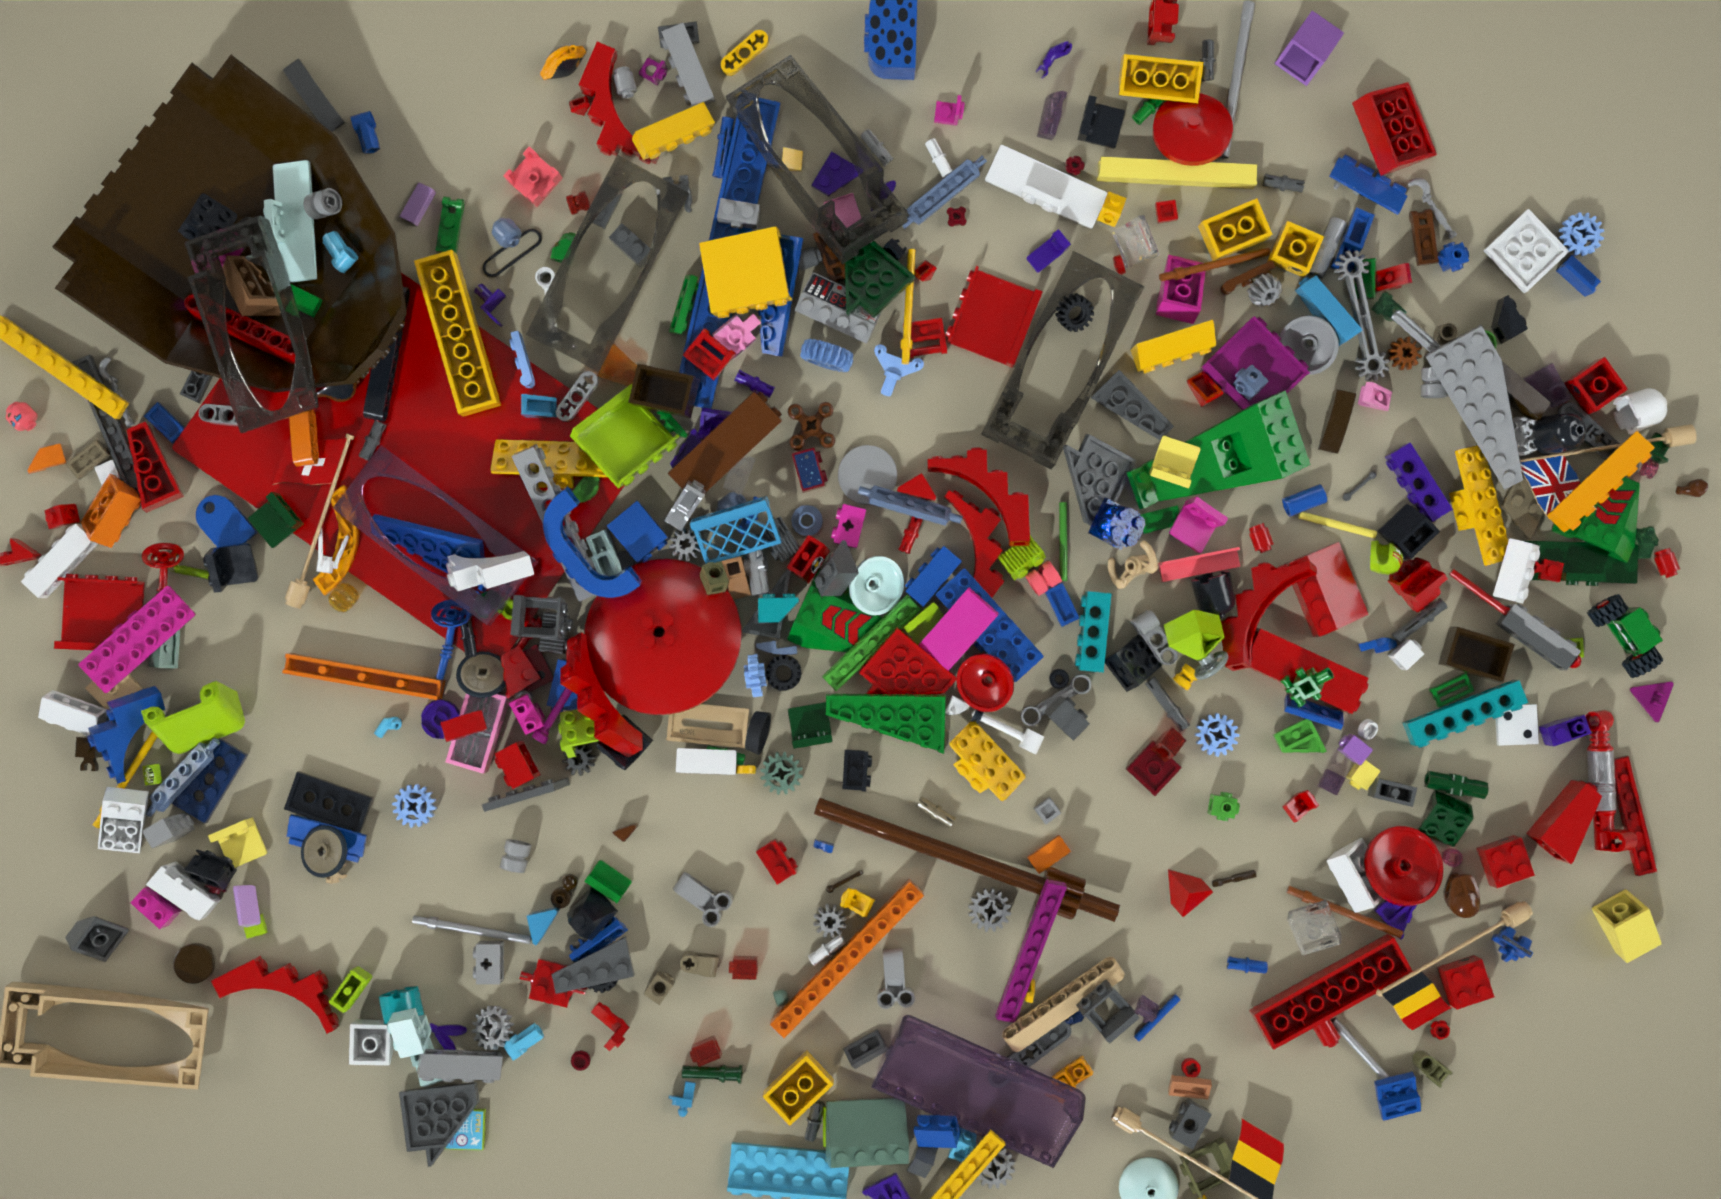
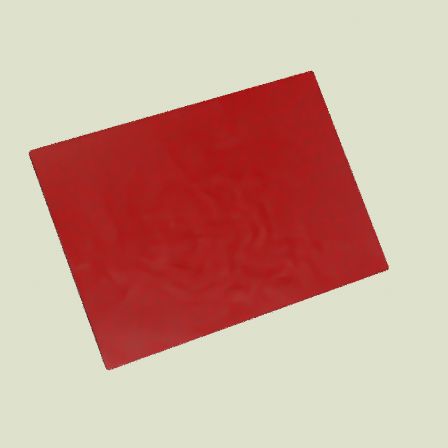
M401 272L403 286L410 288V298L387 419L384 422L378 421L387 426L379 441L381 443L379 446L377 445L371 461L358 456L365 443L364 438L368 436L375 421L363 416L371 368H369L370 371L364 379L359 378L361 381L356 385L354 396L344 402H337L328 397L315 398L312 394L321 387L274 393L219 378L201 406L204 404L250 408L261 413L263 419L261 425L257 428L212 424L203 421L199 417L200 406L173 444L172 449L257 509L268 502L266 496L269 493H279L304 523L293 534L309 545H312L332 484L278 483L273 485L287 439L291 438L290 411L312 408L316 417L317 439H342L346 437V434L354 436V439L350 441L334 489L336 491L343 485L347 487L355 503L359 518V544L356 556L348 572L445 639L448 627L440 626L432 620L431 611L433 607L445 600L454 599L466 602L472 609L471 622L473 633L476 635L474 639L477 652H491L501 657L510 651L520 638L510 635L512 620L505 618L502 613L491 619H484L479 616L474 607L475 599L483 593L478 589L479 586L457 591L453 586H450L447 577L448 573L423 561L422 556L406 552L407 549L401 545H393L373 535L371 518L374 514L481 539L484 544L485 558L525 551L530 556L534 575L486 589V591L494 590L503 597L504 602L513 600L514 595L547 598L565 571L562 564L554 558V552L545 539L543 523L520 474L491 473L495 441L575 442L570 437L573 428L593 414L598 408L586 401L576 416L569 422H564L558 417L526 418L521 415V394L557 398L558 407L570 389L532 362H530L535 379V386L533 388L523 386L520 382V377L522 376L521 369L518 370L515 363V358H517L516 351L478 326L501 406L464 417L459 415L422 288L418 283ZM575 392L572 394L574 402H580L583 398ZM568 400L566 403H568L570 406L566 410L564 408L561 410V412L563 413L562 417H564L565 415L570 416V413L568 411L571 408V406L574 409L577 406L573 405ZM213 409L208 413L209 419L214 416ZM233 411L228 414L229 421L234 417ZM253 413L248 415V423L253 421ZM573 476L574 484L573 488H570L571 491L574 490L584 476ZM599 477L600 485L597 494L589 501L580 502L578 506L571 510L570 518L577 523L579 528L577 533L580 539H584L585 543L587 541L586 537L592 534L625 485L618 489L608 477ZM548 487L540 488V489L543 490V491H545V490L548 489ZM547 500V506L550 504L552 500ZM330 502L322 525L323 554L333 557L336 550L339 525L334 508ZM318 540L315 546L316 550H318ZM451 607V609H456L458 611L463 610L460 607ZM526 608L524 627H527L532 617L536 615L540 608ZM444 609L440 610V611L438 612L437 616L440 617V613H441ZM457 626L453 645L464 651L463 640H460L462 637L461 628Z

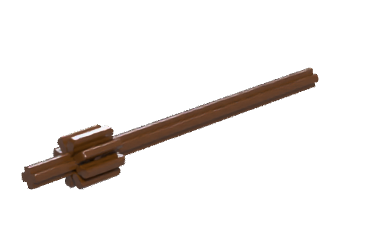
M819 798L814 815L1037 894L1035 907L1046 879L1063 882L1067 888L1057 915L1064 918L1074 919L1078 909L1115 922L1118 916L1120 905L1085 893L1086 880L1053 867H1048L1044 877H1040Z

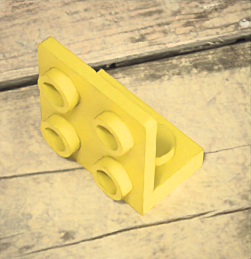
M1162 436L1149 472L1150 476L1189 488L1191 484L1190 477L1198 458L1200 447Z
M253 817L208 835L211 843L219 842L224 856L233 861L232 864L235 868L267 854Z

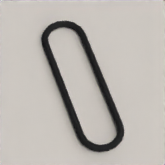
M528 229L523 232L521 238L529 232H535L539 237L538 242L497 273L489 274L486 271V264L507 248L500 249L483 263V272L489 277H496L541 243L540 232L535 229Z

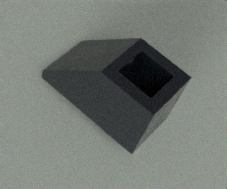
M1509 295L1498 300L1491 325L1501 344L1528 329L1526 319L1519 314L1516 309V302Z

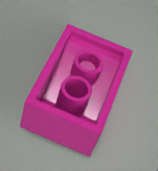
M1168 254L1164 273L1173 271L1177 267L1186 268L1202 264V262ZM1205 271L1187 275L1179 280L1170 279L1162 281L1155 315L1194 324L1201 311Z

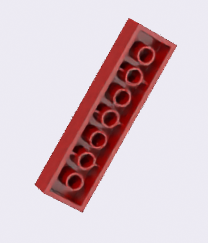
M1386 934L1251 1008L1249 1011L1267 1044L1275 1050L1376 994L1377 989L1381 990L1413 971L1395 938Z

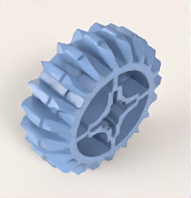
M815 339L805 340L800 357L809 363L838 372H848L850 367H852L854 357L853 353L845 348Z

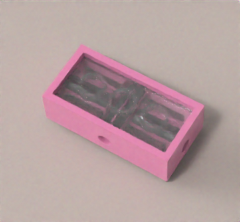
M466 693L459 716L482 710L487 730L451 741L446 763L483 774L489 771L510 698L507 699L506 694L498 693L487 698H477Z

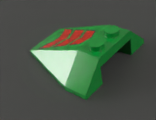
M1626 477L1622 478L1621 480L1624 483L1616 490L1612 488L1608 492L1610 496L1602 504L1597 502L1594 505L1597 510L1588 517L1584 515L1579 520L1582 523L1573 531L1569 529L1564 533L1554 524L1551 531L1569 539L1573 537L1609 551L1608 556L1628 563L1636 543L1640 483Z
M814 578L787 640L803 648L848 652L882 617L860 611L851 599L849 587L841 596H821Z

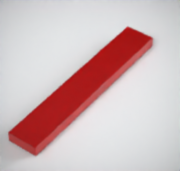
M1629 756L1614 758L1616 800L1623 828L1635 833L1638 840L1636 847L1629 850L1635 875L1641 876L1657 872Z

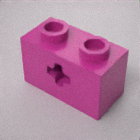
M843 504L842 508L838 507L836 519L839 520L838 527H833L831 535L835 544H840L842 540H846L848 547L857 549L866 509ZM847 521H851V525L854 526L853 529H849V532L845 531V527L842 526Z
M148 886L143 888L130 902L159 929L169 926L182 911Z

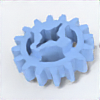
M1579 212L1575 216L1571 215L1568 217V220L1562 223L1564 227L1560 228L1559 232L1563 233V235L1558 237V239L1564 240L1562 244L1568 247L1569 252L1574 251L1573 256L1591 254L1601 246L1599 242L1604 240V237L1600 236V233L1604 232V229H1599L1602 222L1596 223V216L1589 218V213L1582 216V213ZM1579 222L1577 226L1572 227L1574 223ZM1586 242H1591L1588 246L1584 247Z
M758 654L748 655V665H744L746 688L752 689L753 697L763 696L762 687L767 686L764 663H759Z
M1215 713L1214 718L1211 715H1207V721L1204 719L1200 720L1203 725L1196 726L1200 732L1195 733V736L1200 738L1196 743L1202 744L1200 748L1202 751L1208 749V755L1214 752L1215 756L1219 757L1220 752L1223 755H1227V749L1230 751L1234 750L1231 745L1238 744L1234 738L1239 737V734L1234 733V730L1238 727L1231 725L1233 723L1232 719L1226 721V715H1222L1220 718L1219 714ZM1217 722L1215 726L1211 728L1207 727L1211 723ZM1226 726H1227V728H1228V730H1229V736L1227 735V733H1226V731H1225ZM1210 731L1218 732L1224 739L1216 738ZM1204 734H1206L1209 739L1208 744L1205 741ZM1226 742L1224 746L1217 748L1220 743Z
M416 784L413 789L412 785H408L407 791L402 788L400 789L401 795L396 794L394 796L398 801L392 803L393 806L397 807V809L393 810V813L399 814L396 820L403 819L402 825L409 823L410 828H412L416 823L418 827H421L422 821L427 824L430 822L428 817H434V813L431 811L437 809V807L433 806L432 803L437 800L431 799L430 796L433 792L427 793L426 786L420 789V785ZM411 793H418V794H420L421 796H420V797H415V796H414L413 794H411ZM416 802L418 805L416 806V809L413 810V803ZM408 815H414L416 818L418 817L419 819L408 817Z

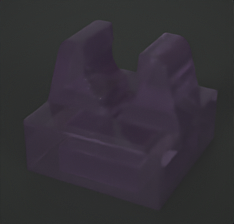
M1326 769L1318 787L1337 796L1346 778Z
M1142 995L1138 999L1135 1012L1137 1015L1143 1016L1142 1022H1153L1157 1018L1159 1005Z

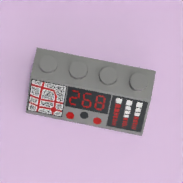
M815 272L810 276L795 308V311L866 344L869 342L882 313L881 311L874 318L864 308L858 306L848 316L846 314L845 286Z

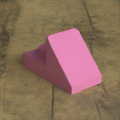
M1366 382V385L1361 387L1358 405L1388 411L1392 392L1374 382Z

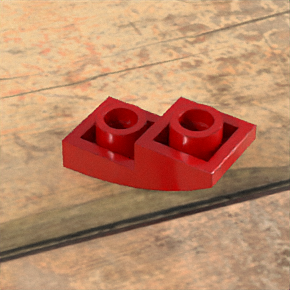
M482 710L440 723L446 742L487 730Z

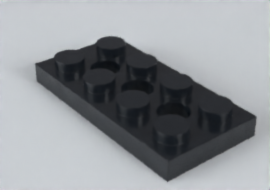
M298 771L284 810L318 822L361 833L374 797ZM308 791L313 792L315 795L313 802L306 800L305 795ZM326 798L333 800L334 804L331 809L326 808L324 805ZM345 804L352 807L350 815L343 813V806Z

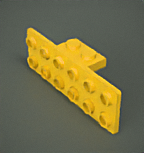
M495 441L491 464L492 474H519L512 455L537 444L538 448H542L545 453L546 459L544 461L547 467L550 466L554 473L553 480L555 485L558 484L560 488H566L567 486L573 488V476L607 477L576 442ZM531 463L530 469L533 472H539V466ZM538 482V487H548L545 482Z
M1478 445L1456 450L1455 455L1464 489L1451 492L1449 496L1458 531L1475 528L1484 566L1502 562L1507 549L1508 538L1488 461Z

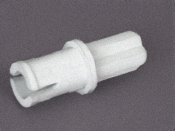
M930 139L925 143V146L933 159L932 163L936 164L942 178H945L953 170L949 166L945 158L946 154H943L936 139Z
M838 935L827 944L822 943L819 949L808 955L810 962L816 966L827 957H832L833 952L845 945L844 938Z

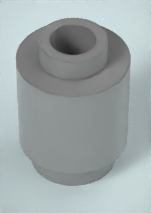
M629 67L615 69L613 78L618 96H622L624 99L633 97L637 89L632 71H630Z

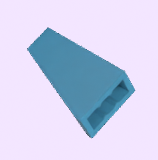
M1317 276L1311 279L1306 277L1298 283L1300 287L1295 291L1313 316L1320 317L1332 325L1337 333L1339 346L1362 331V328Z

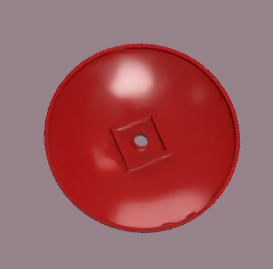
M655 559L632 566V569L642 580L639 587L620 597L607 598L596 596L591 605L585 623L584 634L587 635L588 652L593 670L603 691L617 703L628 709L650 715H670L690 710L712 697L725 684L735 668L742 641V627L738 609L727 589L725 592L707 595L699 576L702 568L695 564L676 559ZM657 628H664L665 633L662 637H655L654 632Z

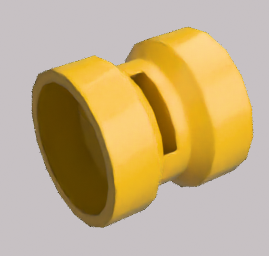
M1185 663L1181 668L1182 671L1176 674L1173 680L1188 691L1192 687L1191 683L1198 679L1194 676L1195 670Z

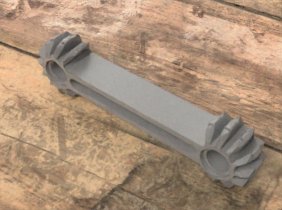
M1348 250L1345 253L1346 257L1343 254L1338 256L1342 262L1335 261L1334 264L1339 266V269H1335L1334 273H1341L1337 278L1338 280H1342L1345 277L1353 317L1362 328V331L1357 334L1362 359L1356 358L1355 362L1360 363V365L1356 366L1355 370H1361L1358 376H1365L1366 381H1369L1371 377L1373 381H1378V375L1380 377L1385 376L1382 370H1389V367L1384 365L1389 363L1390 360L1383 359L1386 356L1385 352L1378 354L1361 274L1369 272V270L1364 269V266L1369 265V262H1362L1366 256L1363 254L1358 257L1359 251L1356 250L1352 254ZM1349 262H1353L1356 266L1353 273L1347 270ZM1353 279H1355L1360 304H1358ZM1364 328L1366 329V334H1367L1368 343H1369V348H1370V354H1369L1368 347H1367V342H1366V337H1365V333H1364ZM1371 359L1376 361V367L1373 370H1370L1368 367Z

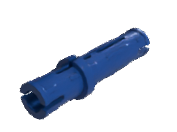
M722 117L720 134H717L718 146L712 174L715 178L723 179L734 122V119L730 117Z

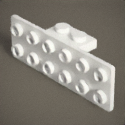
M1000 145L985 178L986 182L1015 194L1030 204L1035 203L1045 211L1057 213L1090 229L1093 228L1107 196V192L1004 145Z

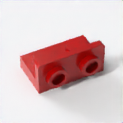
M775 838L758 849L756 853L778 885L790 876L797 874L796 868L798 865L793 857L789 858L785 853L787 848L781 840L778 842Z

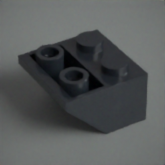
M1405 504L1378 530L1388 543L1395 544L1400 548L1404 560L1412 559L1440 532L1426 516L1408 504Z

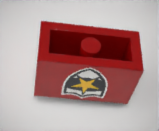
M808 535L787 568L795 576L809 584L830 553V550L825 544Z

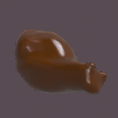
M1703 479L1692 480L1686 486H1677L1675 492L1678 495L1701 497L1707 492L1708 483Z

